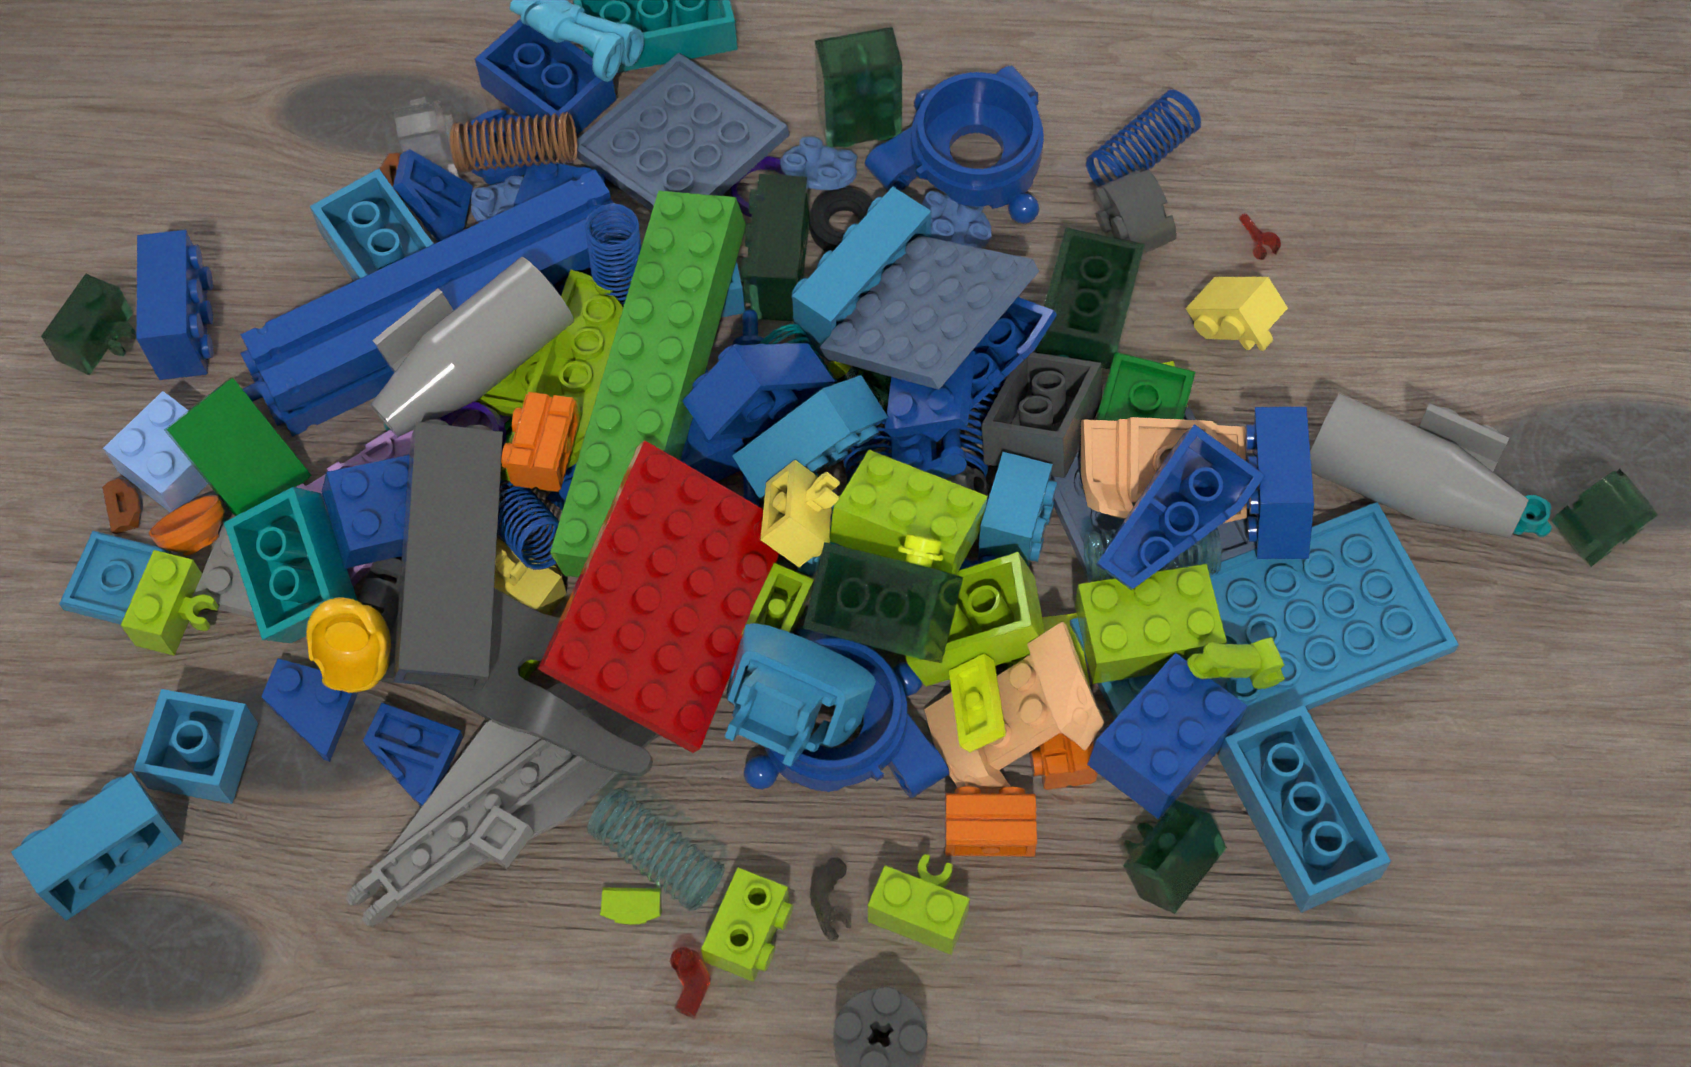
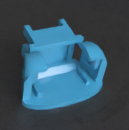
M747 624L735 656L733 670L727 687V701L735 707L732 713L734 718L728 725L725 738L731 741L737 735L747 738L784 755L782 764L791 767L804 749L815 752L819 749L820 744L825 747L838 746L854 733L862 721L876 683L875 677L849 658L808 639L768 625ZM824 704L828 707L836 705L831 722L824 720L811 736L821 705Z

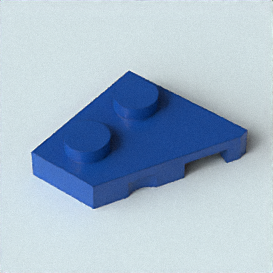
M278 658L261 697L278 716H281L288 723L291 729L317 751L321 758L330 761L359 692L347 693L332 690L322 683V673L320 670Z

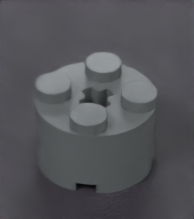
M1144 168L1136 170L1093 190L1096 202L1101 209L1096 212L1097 221L1105 234L1111 231L1116 240L1113 241V247L1118 259L1122 263L1176 240L1177 233L1173 215L1166 217L1163 204L1168 203L1158 181L1148 169L1145 171Z
M889 986L869 989L853 996L841 1008L834 1022L833 1039L838 1067H922L927 1051V1025L918 1006L906 995ZM875 1035H879L881 1038L888 1036L889 1046L884 1048L880 1043L872 1045V1037Z

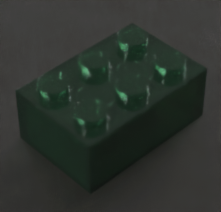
M893 27L815 40L818 114L826 146L832 148L849 147L856 143L888 140L902 133V61Z
M759 174L757 190L751 189L749 196V213L752 214V222L746 224L745 247H748V257L742 258L741 281L744 282V303H750L751 309L757 312L758 319L794 321L792 292L797 283L804 278L809 235L807 176Z
M1066 227L1044 307L1054 310L1057 316L1036 347L1035 353L1053 356L1066 355L1072 359L1101 363V368L1110 370L1115 352L1119 353L1141 270L1145 244Z
M825 542L803 628L914 658L942 663L963 577Z

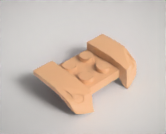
M1137 417L1119 419L1117 421L1081 420V478L1087 506L1097 512L1126 519L1133 508L1132 504H1136L1180 437L1194 424L1246 461L1245 427L1221 426L1213 423V421ZM1247 503L1241 511L1224 523L1247 518Z
M1063 621L1027 644L1031 655L997 675L1006 736L972 752H968L959 746L952 692L924 709L934 746L944 759L949 769V775L957 788L970 786L979 788L981 793L999 794L1000 789L1011 787L1000 770L1062 732L1085 751L1099 733L1104 721L1084 675L1067 625Z

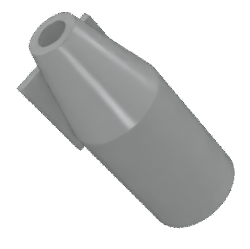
M524 257L517 259L455 310L452 309L443 292L437 288L372 340L394 374L371 403V407L385 425L397 437L413 431L416 422L439 419L479 400L574 322V317L552 284Z
M1339 393L1310 451L1313 474L1424 523L1511 538L1529 500L1493 472L1509 437L1499 434L1493 427L1479 425L1460 417L1449 408H1440L1429 403L1418 428Z

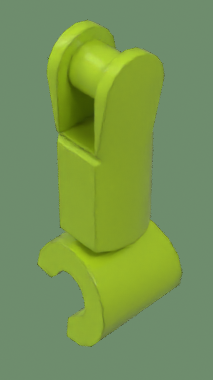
M1272 637L1259 640L1250 645L1209 642L1203 647L1202 654L1196 653L1188 658L1190 671L1199 679L1249 677L1253 687L1257 689L1273 687L1285 680L1281 668L1285 665Z

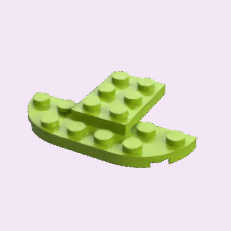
M570 270L561 295L574 317V322L479 400L475 401L491 407L499 415L513 417L515 408L523 407L525 396L528 392L548 394L549 397H553V395L572 397L577 402L580 422L567 469L578 461L623 311L622 305L615 296L606 295L607 293H612L611 290L598 286L592 276ZM512 432L509 443H512L515 434L514 432ZM501 463V480L510 481L507 468H503Z

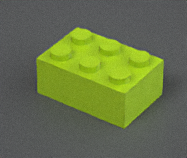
M868 450L834 506L830 541L949 588L980 532L988 496ZM907 534L922 536L942 542L939 554L943 555V559L941 561L933 560L931 567L906 562L907 553L899 552L898 549L900 545L904 546Z
M1019 552L959 570L949 588L927 580L897 590L907 664L925 687L950 680L949 670L982 654L992 658L995 666L1029 656L1031 654L1027 644L1045 633L1036 580Z
M1207 564L1158 571L1132 590L1115 578L1078 584L1075 610L1092 684L1157 674L1175 653L1188 661L1191 655L1196 653L1202 654L1203 647L1209 642L1227 644Z

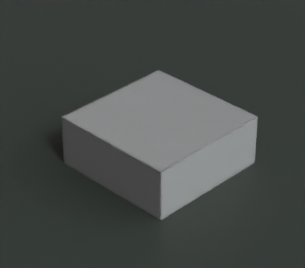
M495 805L468 842L473 849L507 869L534 832L528 824Z

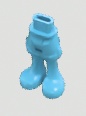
M512 0L510 4V11L520 15L523 24L529 25L548 39L557 43L571 41L594 53L592 61L593 72L597 78L608 82L612 80L619 69L620 63L628 67L635 64L642 52L644 36L641 30L629 24H619L587 15L582 7L572 4L568 0Z

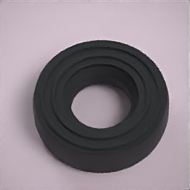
M847 187L829 190L820 195L813 203L809 213V230L814 242L826 252L831 250L833 252L842 242L845 233L837 232L829 225L831 216L839 211H850L861 221L867 215L873 200L864 192Z

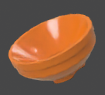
M217 495L197 498L164 516L151 528L149 535L161 549L181 552L185 556L194 554L212 544L219 537L218 531L223 521L224 508Z

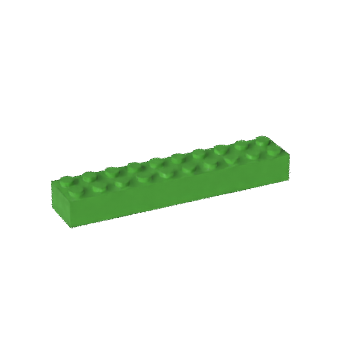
M658 191L550 551L564 576H580L632 457L640 443L645 440L681 461L693 418L682 400L693 390L692 385L694 381L705 374L746 228V223L736 197Z

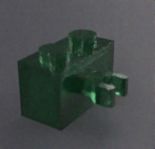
M85 274L41 337L56 361L90 375L108 349L114 355H125L126 351L122 344L116 342L120 337L128 336L131 339H136L135 330L127 323L133 311L119 287Z
M1178 800L1174 801L1154 827L1147 823L1138 824L1137 828L1142 838H1144L1142 842L1133 843L1126 840L1123 843L1130 856L1123 867L1140 899L1173 914L1178 911L1227 848L1211 814Z

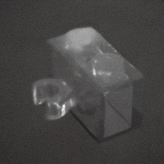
M426 98L410 100L411 106L393 109L402 153L411 149L459 177L450 149V130L454 121L452 114L444 116L440 100L426 103Z

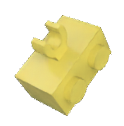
M1214 277L1185 309L1193 319L1195 329L1205 339L1239 340L1246 350H1250L1257 344L1260 351H1264L1273 341V337L1268 330L1288 307L1269 277Z
M797 460L791 462L766 482L760 540L798 567L802 566L812 557H818L823 554L830 543L831 507L839 500V496L832 491L840 485V481L828 472L818 477Z
M497 538L494 588L516 601L550 616L567 594L560 570L554 565L543 570H533L526 567L507 544Z

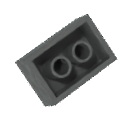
M1032 352L1008 375L982 423L984 464L998 467L1002 453L1006 452L1053 464L1051 476L1065 478L1081 446V420H1094L1101 404V363Z

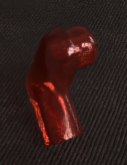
M679 947L673 951L670 957V964L675 969L684 987L676 1003L675 1010L685 1016L695 1018L710 986L711 976L697 951L690 950L687 947Z

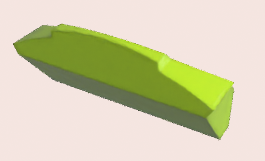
M603 887L599 915L612 919L615 923L643 924L662 914L661 888Z

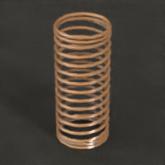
M562 112L559 118L553 113L551 120L547 114H544L542 120L536 114L534 121L528 115L525 122L520 116L516 122L510 117L508 123L504 118H501L499 124L494 118L490 124L484 119L482 125L476 120L473 126L469 121L465 125L461 122H454L450 130V149L455 168L460 173H466V171L471 172L472 169L479 171L481 168L487 171L490 167L494 170L498 167L505 169L507 165L510 168H514L515 165L522 168L524 164L530 167L533 163L537 166L541 163L548 165L550 162L557 164L559 161L564 164L566 162L573 163L577 155V138L574 121L570 113ZM537 120H538L539 128H540L541 149H540V145H539L538 132H537ZM546 120H547L548 130H549V145H548L547 133H546ZM555 121H556L557 133H558V145H557L556 134H555ZM511 122L513 125L515 136V152L511 136ZM520 122H521L522 131H523L524 152H523V148H522V144H521V137H520ZM529 123H530L531 133H532V149H531L530 138H529V127H528V124H529ZM485 124H486V126H487L488 135H489V145H490V154H489V155H488L487 146H486V139H485ZM494 124L498 138V155L494 141ZM503 124H504L505 133H506L507 154H506V152H505V147H504V142H503V133H502V125H503ZM468 126H469V128H470L471 137H472V150H473V155H472V157H471V154H470V144H469V138H468ZM477 126L479 129L481 141V157L479 154L476 138ZM459 133L462 142L463 157L460 149ZM553 145L557 155L556 161L552 157ZM536 149L540 158L539 162L535 160ZM545 149H546V152H547V155H548V160H547V161H545V159H544V151H545ZM527 151L529 152L531 158L530 163H528L526 160ZM510 152L514 160L513 164H510L509 162ZM519 152L522 158L521 164L518 162ZM493 155L497 162L496 166H493L492 164ZM502 155H503V158H504V160H505V164H504V165L501 164V157H502ZM476 157L479 163L478 168L475 166ZM484 157L486 158L488 163L487 167H485L483 164Z

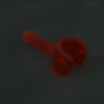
M1247 213L1242 214L1239 220L1255 242L1253 247L1254 257L1258 260L1265 259L1267 251L1262 245L1269 246L1272 252L1277 254L1281 246L1280 238L1272 232L1262 233Z

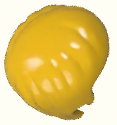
M349 598L329 599L314 609L307 622L306 637L309 660L314 661L322 673V683L332 690L347 693L367 691L375 687L387 672L391 652V635L382 615L373 607Z

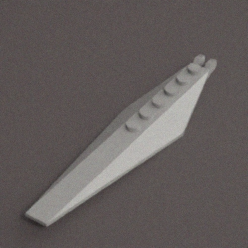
M783 560L780 563H778L783 567L795 571L794 568L786 560ZM562 682L546 690L615 736L637 746L645 748L659 735ZM490 720L484 724L383 859L371 868V873L361 879L347 892L345 899L351 906H357L373 896L382 885L388 893L363 913L362 920L367 926L373 927L390 916L397 906L402 907L490 861V858L473 849L468 840L495 805L528 824L534 832L530 838L532 839L567 821L604 787L617 772L601 768L543 739L508 729Z

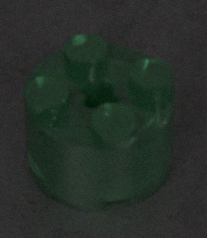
M1620 468L1617 472L1613 471L1579 495V499L1573 503L1572 509L1567 505L1551 522L1580 557L1593 567L1612 552L1611 550L1620 543L1624 545L1643 531V527L1653 521L1658 514L1651 503Z

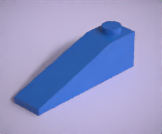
M1017 297L973 349L976 354L969 411L1036 349L1057 316L1054 310ZM950 429L927 432L920 435L938 442Z
M1194 424L1180 437L1161 464L1096 565L1130 590L1134 589L1241 511L1265 475Z

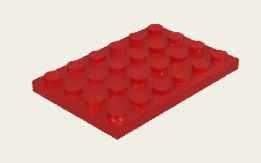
M644 440L637 446L538 670L692 753L700 750L733 670L735 656L742 638L741 634L768 574L779 556L777 551L760 540L763 509Z

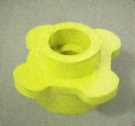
M907 534L904 546L900 545L898 549L899 552L907 553L906 562L931 567L933 560L941 561L943 559V555L939 554L942 542L922 536Z

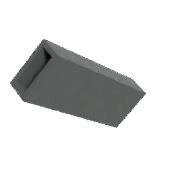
M435 419L416 422L410 440L393 674L394 683L482 690L489 678L503 432L491 431L489 427L484 425H470L468 427L449 426L448 423Z

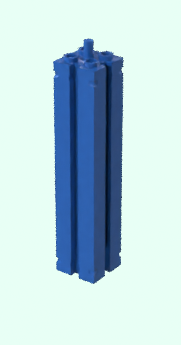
M596 169L581 175V178L577 181L570 180L266 322L262 328L258 329L255 327L240 334L247 350L240 354L254 381L253 384L243 388V391L252 402L263 397L276 425L279 426L285 423L291 436L294 437L306 431L310 425L314 424L317 426L377 397L394 372L372 340L437 288L443 292L452 309L455 310L517 259L524 257L546 277L561 296L570 270L592 276L585 223L588 215L594 209L601 205L613 203L608 188ZM607 211V212H603V213L597 215L595 218L601 216L602 214H608V213L623 214V213H622V212H617V211ZM611 216V217H604V218L598 220L596 223H598V222H600V221H602V220H604V219H611V218H617V219H622V220H625V219H623V218H621V217ZM607 222V223H604V224L598 226L597 228H599V227H601V226H603V225H607V224H614V223H615V224H621V225H625V224L619 223V222ZM610 227V228H605V229L599 231L597 234L603 232L604 230H610V229L625 230V229H623V228H618V227ZM618 232L606 233V234L600 236L598 239H600V238H602V237H604V236H606V235H612V234L625 235V234H623V233H618ZM615 237V238H607V239L601 241V243H603V242H605V241H607V240L619 239V240H624V241H625L626 239L617 238V237ZM621 274V275H617V276H612V275H611L610 277H615V278H616V277L624 276L625 274Z

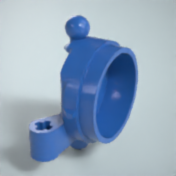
M1013 66L1004 67L996 74L970 72L950 77L940 82L933 89L921 90L916 95L914 108L917 113L912 127L875 147L867 156L865 166L887 191L892 187L902 191L918 176L920 179H927L933 186L945 192L953 201L960 205L976 207L990 205L992 209L1008 205L1009 214L1015 222L1020 224L1033 222L1039 213V204L1034 196L1025 192L1032 186L1042 158L1044 132L1036 107L1039 101L1038 92ZM969 133H981L990 136L998 142L1002 149V156L995 165L989 168H967L961 166L953 159L950 148L961 136Z
M831 608L794 631L795 635L826 647L862 666L875 677L876 683L863 715V728L860 735L852 743L840 748H827L820 745L819 749L815 752L804 749L791 767L782 764L784 755L764 747L767 756L757 755L751 757L744 767V778L751 787L761 790L769 788L774 784L780 773L791 783L796 782L817 791L832 792L846 786L858 784L871 777L878 781L884 777L881 770L888 765L901 788L913 799L949 775V769L938 750L926 739L907 713L906 696L916 694L923 684L907 662L899 663L892 669L878 653L863 644L855 642L840 617Z

